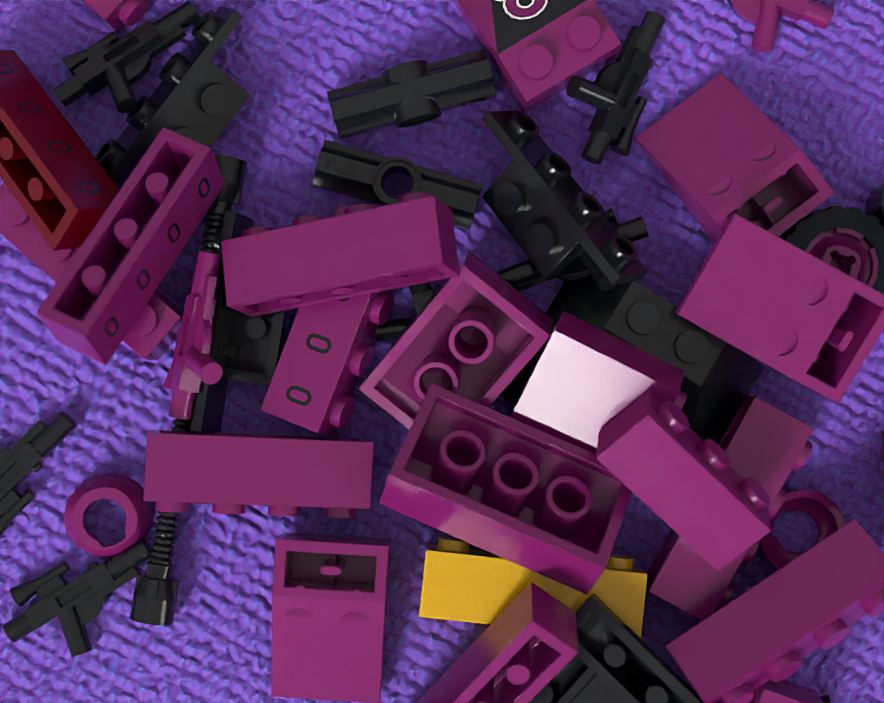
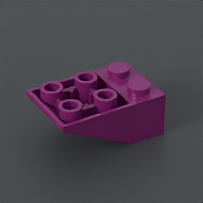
M722 73L718 74L634 138L714 244L732 213L778 237L835 194L801 148Z
M732 213L675 313L789 378L839 403L884 329V295L739 215Z
M283 532L276 538L272 588L271 696L365 703L381 702L391 539Z

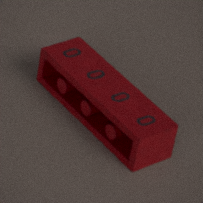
M0 50V177L53 251L80 248L120 190L14 50Z

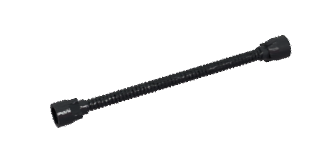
M214 154L226 184L206 212L208 220L205 221L207 227L204 228V232L206 234H203L205 241L201 243L204 248H201L200 251L215 254V233L218 226L224 222L225 210L231 211L232 205H241L248 162ZM178 418L173 420L172 423L175 426H172V431H191L192 418L190 420ZM158 511V514H160L157 517L159 522L156 523V528L158 529L155 530V535L157 536L154 537V542L156 543L152 546L155 550L151 552V555L154 557L147 561L145 574H137L130 619L144 624L172 625L174 623L180 580L172 578L174 565L170 558L173 557L171 552L174 550L172 544H175L173 537H176L177 533L175 530L178 528L175 524L179 522V519L176 517L180 515V512Z

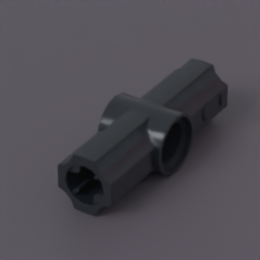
M482 49L430 64L426 60L402 63L385 70L379 78L354 83L339 89L336 88L335 90L328 91L327 95L339 138L344 139L395 125L396 128H407L424 124L440 117L443 111L496 97V89L489 59L486 56L485 50Z
M328 140L324 141L315 167L313 187L380 206H387L398 203V199L387 196L383 191L385 179L394 173H404L413 180V188L410 193L426 192L436 196L452 210L454 226L466 230L471 229L483 186L482 183L417 166L406 158H389Z

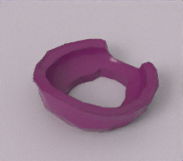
M106 473L90 477L67 499L64 513L66 534L77 547L94 556L102 558L113 556L124 551L138 540L146 538L154 516L152 503L143 501L144 489L138 482L126 475ZM98 499L114 500L125 511L127 519L125 525L126 537L118 543L103 545L85 527V510L89 504Z
M804 488L787 492L781 508L770 519L771 531L760 539V545L770 565L777 571L806 552L795 553L788 551L772 535L774 521L780 512L800 510L813 517L817 524L818 534L812 547L845 526V519L836 503L822 492Z

